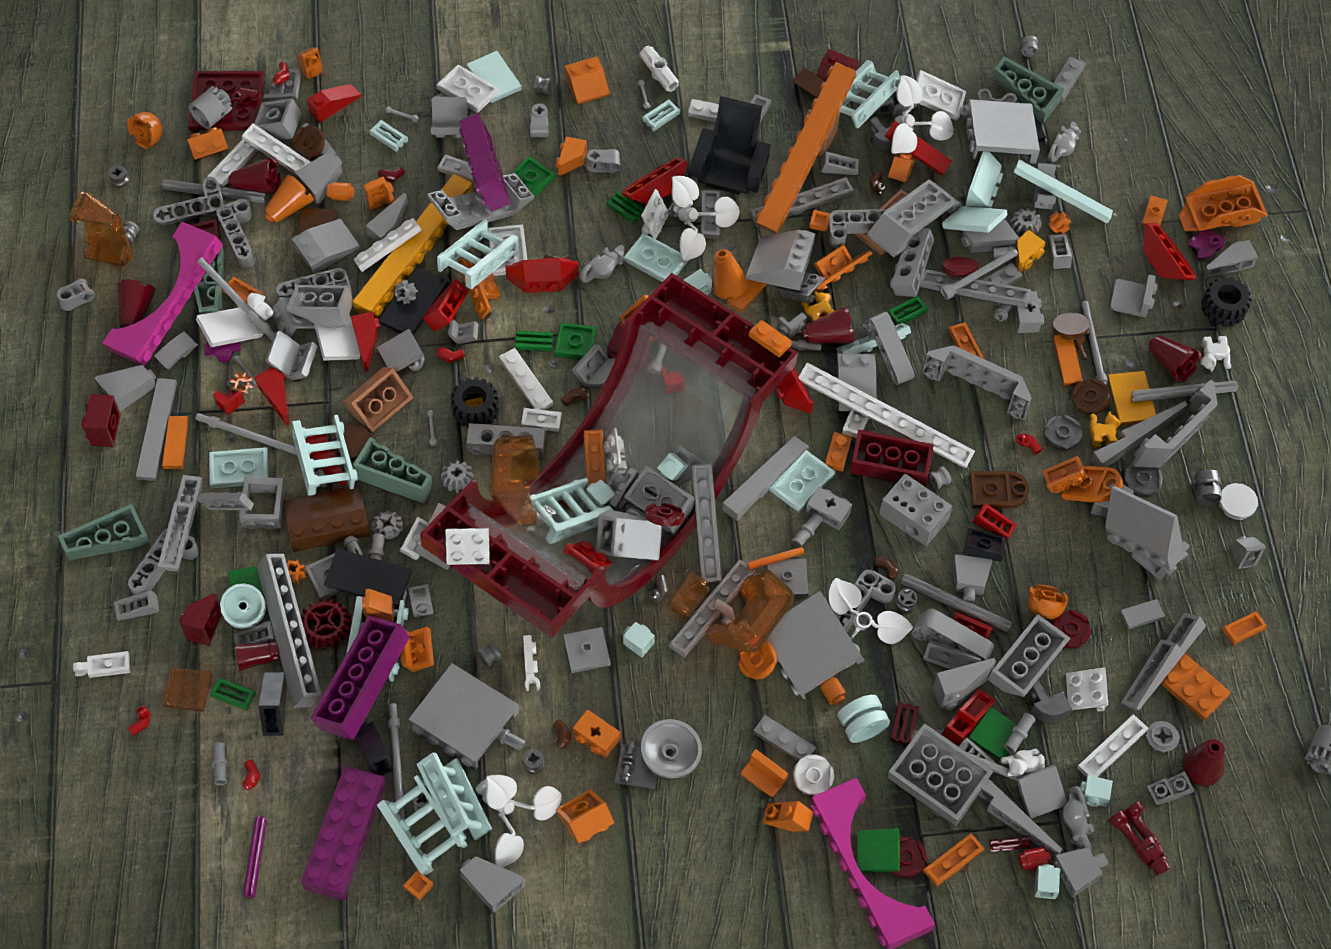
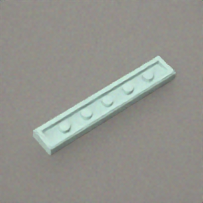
M1021 160L1017 162L1014 169L1015 174L1105 223L1110 221L1113 210Z

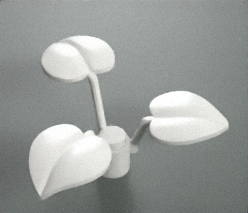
M905 75L900 76L897 87V99L902 106L910 107L902 112L903 115L895 118V121L900 125L894 131L891 153H910L915 150L917 136L912 132V126L931 125L929 133L932 138L939 141L949 139L953 135L954 128L950 117L945 112L938 111L934 113L931 122H915L914 117L908 114L913 109L914 104L920 103L922 90L913 78Z
M673 176V201L677 206L684 207L679 210L678 217L682 222H685V225L691 227L686 228L680 237L682 261H688L700 256L706 247L704 236L697 233L698 229L690 222H694L698 216L715 215L716 225L729 227L738 219L740 210L731 198L720 197L714 204L715 212H697L695 208H690L693 205L692 201L696 200L699 196L697 184L688 177Z
M838 578L833 580L829 589V604L832 610L839 615H843L849 610L850 613L856 616L854 619L856 629L850 636L852 640L860 630H865L870 625L878 628L877 635L879 639L887 644H895L901 641L913 629V626L905 617L893 611L880 613L877 617L878 624L872 620L869 613L854 611L853 608L858 607L861 603L862 596L860 590L852 583Z
M505 775L486 776L487 803L491 808L499 811L498 816L503 819L510 830V834H502L496 843V865L503 868L515 862L521 856L524 848L523 839L520 836H515V831L505 815L512 813L514 806L534 810V817L537 820L549 819L556 813V809L561 803V793L554 787L545 786L540 788L534 795V805L531 806L511 800L517 791L516 782L512 778Z

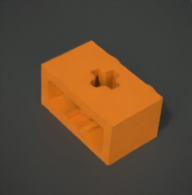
M589 710L583 714L573 727L574 739L580 744L585 743L588 745L591 751L598 756L602 755L606 758L620 741V731Z

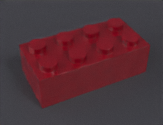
M858 429L850 473L892 482H898L904 474H907L925 487L934 444Z

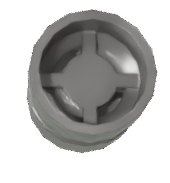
M1215 470L1197 472L1194 475L1197 502L1202 505H1212L1220 502L1222 494L1219 472Z

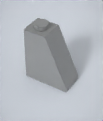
M331 151L295 171L296 179L306 188V193L312 195L316 205H319L327 195L328 184L336 182L342 174V161L339 156H335Z
M1003 219L989 233L963 230L961 242L971 253L993 251V247H1009V245L1016 247L1019 237L1007 221Z
M143 365L99 375L94 378L97 387L104 395L114 396L119 411H122L156 387L154 380L156 376Z
M476 856L472 860H466L461 865L460 875L462 879L493 913L526 886L523 876Z

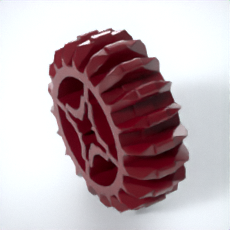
M324 598L323 602L319 603L316 599L315 605L309 603V609L303 608L302 612L304 615L300 616L310 648L315 645V648L319 650L322 646L326 651L328 646L334 649V644L337 643L341 646V639H348L347 634H350V627L352 626L351 614L348 612L347 607H342L340 601L335 604V600L331 599L330 602H327V599ZM336 617L341 619L339 627L335 625ZM312 621L316 625L314 632H311L309 629Z

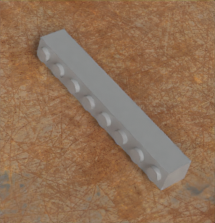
M266 554L256 566L293 708L312 707L322 694L284 554Z

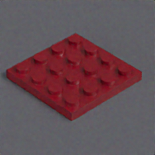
M194 71L191 103L212 86L214 88L217 87L218 90L222 89L230 97L232 109L211 128L217 127V130L222 129V131L247 130L255 123L263 101L265 73L264 71ZM240 88L259 91L258 99L247 98L242 102H235L232 94ZM191 113L189 114V131L208 130L202 127Z

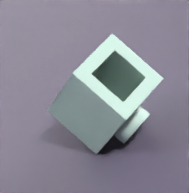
M701 269L684 279V281L706 295L711 292L712 279L709 274H705Z
M669 453L658 466V469L661 471L659 474L667 480L674 481L679 478L688 465L676 454Z
M602 480L591 483L586 489L587 495L598 508L610 506L609 503L615 494L611 486L605 484Z
M635 622L623 632V644L640 657H643L654 645L655 635L645 625Z
M1088 775L1085 782L1082 781L1080 785L1085 802L1090 806L1106 807L1110 800L1113 781Z
M1049 864L1038 866L1035 872L1034 897L1056 899L1059 894L1060 868H1054L1053 865Z

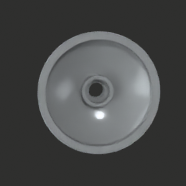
M666 719L652 724L645 731L641 740L640 751L644 763L652 772L665 778H680L688 775L697 767L702 755V745L698 734L689 725L679 720ZM666 752H671L672 756H667Z

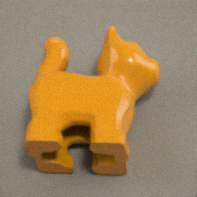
M814 291L817 304L810 306L806 302L801 303L811 322L834 312V309L829 304L831 299L829 293Z
M1109 411L1105 418V424L1097 423V416L1095 414L1090 415V437L1093 448H1102L1100 443L1106 441V446L1118 441L1116 438V428L1121 425V421L1115 415H1112Z

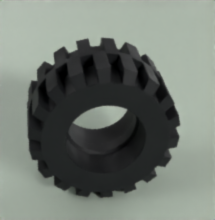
M1223 276L1222 279L1218 277L1215 281L1212 280L1201 302V309L1204 311L1205 317L1208 316L1209 321H1214L1216 325L1222 324L1224 327L1227 324L1230 326H1234L1235 323L1239 324L1245 318L1252 301L1251 291L1247 289V285L1242 284V281L1239 279L1234 280V277L1227 278V276ZM1220 299H1227L1233 304H1226Z
M474 377V380L467 378L465 382L463 380L460 381L459 386L456 385L454 391L451 392L452 414L456 422H460L461 426L467 425L468 428L469 423L487 425V423H493V418H497V412H499L498 393L491 382L486 383V379L482 378V380H479L478 377ZM483 398L484 402L478 407H469L465 404L466 400Z

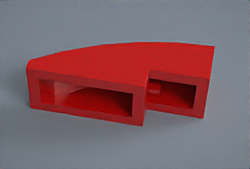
M979 688L945 727L942 736L959 747L996 700Z

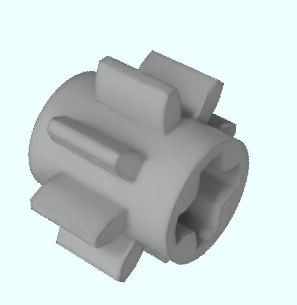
M404 280L400 284L395 285L396 290L393 293L398 298L397 301L403 300L404 304L410 303V300H416L415 295L418 290H416L414 283L408 284V281Z

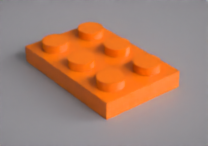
M1185 653L1160 683L1203 721L1231 693Z

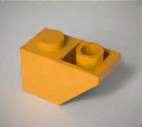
M1030 230L1017 240L1015 250L1018 252L1017 256H1015L1016 268L1020 273L1024 269H1029L1036 258H1041L1045 252L1043 250L1045 241Z

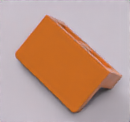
M757 749L751 754L750 762L741 771L742 777L770 798H774L784 786L789 774Z

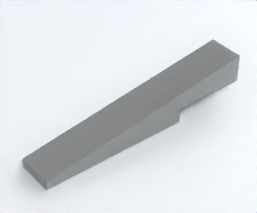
M1184 401L1123 430L1118 441L1093 453L1091 463L1095 467L1110 466L1139 446L1146 438L1152 437L1182 416L1186 410L1187 403Z
M796 436L792 437L723 502L722 510L738 521L759 498L762 499L767 494L773 483L805 450L809 449V446Z
M182 476L158 569L177 572L179 570L198 505L197 498L203 487L202 477Z
M1184 612L1168 639H1161L1122 700L1121 704L1123 706L1140 710L1206 627L1200 616Z
M988 779L978 794L990 803L987 811L1020 835L1029 836L1030 841L1037 847L1043 846L1044 850L1048 849L1050 856L1055 859L1056 855L1061 853L1062 848Z

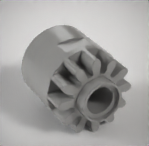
M213 86L188 106L194 119L206 129L211 128L232 109L228 94L224 90H218L217 87L214 88Z
M1321 725L1317 728L1305 756V759L1308 760L1307 764L1311 765L1313 770L1321 774L1331 775V725Z

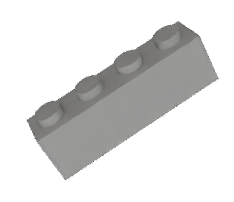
M1037 614L992 670L988 681L1003 692L1025 697L1067 644L1070 637Z

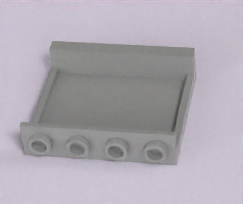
M970 99L969 105L965 107L964 116L967 117L966 128H969V151L972 152L973 159H976L978 151L1027 154L1029 163L1036 164L1040 148L1032 104Z
M821 591L760 629L763 635L760 639L769 642L774 647L777 658L776 664L780 662L783 667L780 669L786 680L790 678L793 683L790 686L796 696L800 694L803 699H806V693L854 662L859 665L865 661Z
M452 663L409 718L410 729L416 735L420 736L422 734L427 737V740L432 745H439L444 748L443 750L452 757L455 755L460 758V761L465 766H472L477 769L479 759L509 719L517 716L519 707L511 699Z

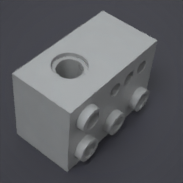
M647 466L624 496L629 507L639 509L644 514L646 507L653 503L656 506H661V503H668L681 508L682 513L684 512L685 514L682 524L671 527L662 526L663 530L674 537L695 509V499L693 496Z
M904 474L883 498L879 515L927 547L948 522L952 505L907 474Z

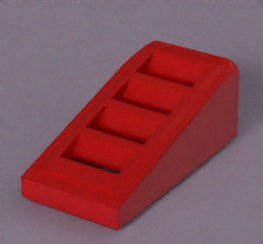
M987 503L980 507L972 520L976 525L996 535L1006 537V540L1010 538L1017 526L1016 523ZM1004 526H1008L1007 530L1003 531Z

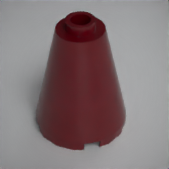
M267 158L232 171L228 177L229 184L234 189L275 194L281 185L280 173L276 172L278 164L275 159Z
M124 279L121 280V283H118L119 325L121 328L143 320L155 295V287L148 283L146 286L141 285V281Z
M842 307L805 324V329H802L803 339L807 340L808 343H853L854 330L851 328L850 322L852 320L848 308Z
M1153 337L1149 342L1150 352L1177 383H1180L1179 380L1184 382L1190 378L1198 368L1196 366L1197 361L1201 362L1202 354L1198 350L1166 337Z
M1209 739L1189 750L1183 759V770L1187 777L1189 776L1195 784L1201 786L1213 785L1219 781L1224 773V745L1217 739Z

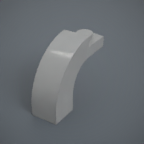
M1036 163V169L1055 178V164ZM1034 184V208L1052 209L1056 196Z

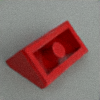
M958 611L955 612L953 620L986 639L989 638L993 626Z

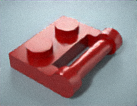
M580 541L575 544L568 543L563 549L564 554L572 556L587 567L591 574H594L600 567L606 571L610 569L613 563L607 559L605 554L596 553L592 545L586 541Z

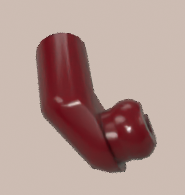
M240 88L232 94V98L235 102H242L247 98L258 99L259 91Z
M401 166L394 171L388 169L378 171V177H384L388 182H394L405 174V170Z

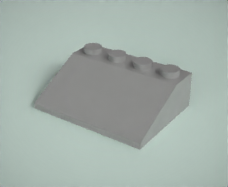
M793 230L760 237L746 279L799 291L812 254L815 233L807 230Z
M1116 486L1112 487L1105 525L1107 539L1112 544H1117L1126 551L1133 552L1142 559H1147L1158 567H1163L1170 571L1185 556L1177 515Z
M924 723L890 769L888 779L957 826L993 771Z

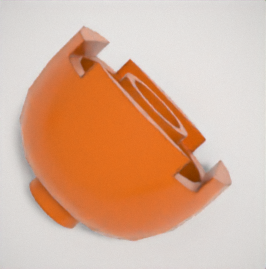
M140 112L133 115L127 121L130 136L134 135L137 139L135 143L142 148L147 149L154 146L163 135L161 121L152 113Z
M1038 584L1036 588L1030 587L1027 604L1035 616L1038 614L1047 621L1058 618L1064 612L1068 596L1064 592L1062 595L1057 593L1058 589L1055 587Z

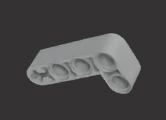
M207 177L203 180L202 187L205 194L203 197L156 208L153 213L155 221L159 225H169L217 213V209L224 205L217 179ZM209 182H213L216 184V187L213 190H208L206 185ZM214 199L221 202L217 208L211 206V202ZM201 204L203 209L200 212H195L193 206ZM178 208L185 209V213L182 216H177L175 211ZM168 210H171V213L174 218H171V216L168 215L170 214ZM161 212H163L164 215H167L164 216V220H161V218H159Z
M239 199L217 209V217L238 265L242 269H250L254 266L255 261L251 247L240 226L250 221L253 216L250 203L245 199Z
M888 209L836 210L831 212L828 225L830 245L836 249L841 245H845L847 234L868 233L882 213Z
M342 268L282 282L276 288L278 299L280 297L291 298L296 285H349L352 295L347 273Z
M883 312L863 322L864 330L869 337L874 336L894 384L899 385L913 379V368L890 315L887 312Z
M167 529L161 533L130 577L128 586L133 595L152 590L165 572V570L158 569L160 557L157 556L162 552ZM188 536L185 548L189 546L191 548L184 550L182 558L193 560L198 556L199 550L194 538Z
M865 570L854 584L860 590L863 597L861 598L860 605L853 608L854 611L861 613L870 598L883 604L890 603L893 600L895 584L873 570ZM865 580H870L873 583L868 584ZM882 590H887L890 593H883ZM835 613L839 621H842L846 632H848L856 616L852 613H845L843 615Z
M928 609L919 615L912 631V636L918 640L928 641L934 638L942 644L976 655L981 658L980 661L988 660L994 649V644L991 641L934 609Z

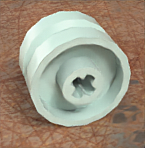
M245 583L236 584L228 588L220 602L221 613L225 620L232 627L241 630L258 625L266 613V602L261 592L254 586ZM243 602L247 605L244 610L239 608V606L243 605Z
M876 695L863 696L848 703L837 715L841 725L847 727L845 733L852 743L868 740L880 734L890 724L886 712L880 711L882 704Z

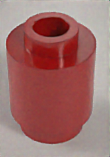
M1043 846L1024 850L1021 854H1018L1019 863L1023 871L1036 870L1038 866L1051 862L1048 849L1044 850Z

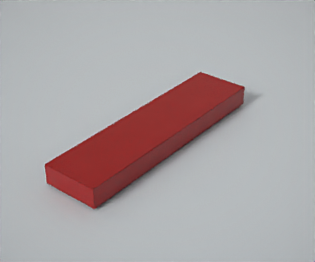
M896 121L892 123L884 135L890 141L893 139L896 127L900 125ZM918 136L915 150L909 153L941 176L944 175L952 162L951 159Z

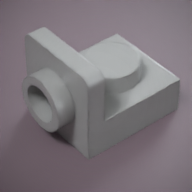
M428 584L408 588L414 617L433 614Z

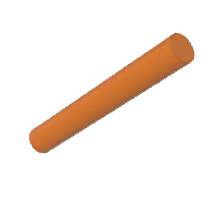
M803 547L747 562V567L751 570L805 554Z

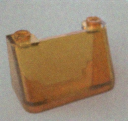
M81 190L71 209L69 218L71 222L78 223L81 220L84 223L87 231L84 242L88 243L87 251L84 250L83 252L84 258L126 267L128 261H131L133 257V251L130 248L122 219L117 212L91 192Z
M533 435L499 438L493 444L489 487L491 497L519 524L523 526L537 525V515L533 510L529 486L524 488V482L534 481L540 475V463Z
M771 570L747 576L741 585V594L748 601L733 623H728L726 627L717 624L709 629L705 636L712 643L747 653H753L761 649L794 601L793 591Z

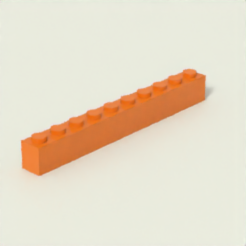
M836 62L834 67H830L827 73L828 79L826 83H822L819 90L820 95L818 99H814L811 106L812 111L810 115H806L803 122L805 125L802 131H798L795 138L797 141L794 147H790L787 155L789 157L786 163H782L779 177L773 181V190L771 194H767L765 197V206L763 210H759L756 216L757 225L774 234L779 233L857 76L855 70Z

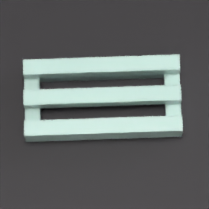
M667 100L644 115L642 121L646 122L648 127L651 126L652 131H655L678 116L680 109L670 100Z
M382 120L370 130V135L396 152L399 150V147L403 146L404 142H408V137ZM391 134H393L394 136H396V137L399 138L400 140H397L396 138H394L393 136H391Z

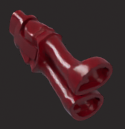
M1138 801L1129 806L1125 811L1122 810L1108 819V822L1124 834L1133 846L1134 852L1138 854V858L1148 865L1149 870L1153 869L1156 876H1159L1171 867L1166 861L1168 858L1164 856L1161 843H1158L1157 837L1145 825L1141 817L1144 805L1141 801ZM1128 820L1133 824V826L1136 828V830L1143 838L1142 842L1129 825Z

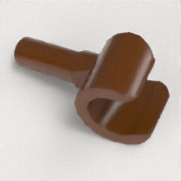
M1084 336L1080 339H1075L1074 344L1075 348H1078L1082 359L1086 360L1087 356L1082 346L1086 342Z

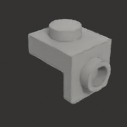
M800 313L790 322L780 317L778 319L779 332L786 335L789 339L798 333L801 334L802 329H805L804 325L807 322V316Z
M452 320L449 324L448 335L457 344L476 341L478 324L475 321L458 324L455 320Z

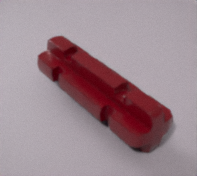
M1021 836L1020 839L1018 837L1001 838L1000 841L999 839H992L989 842L991 852H998L1000 849L1002 851L1017 850L1020 847L1026 849L1031 846L1029 836Z

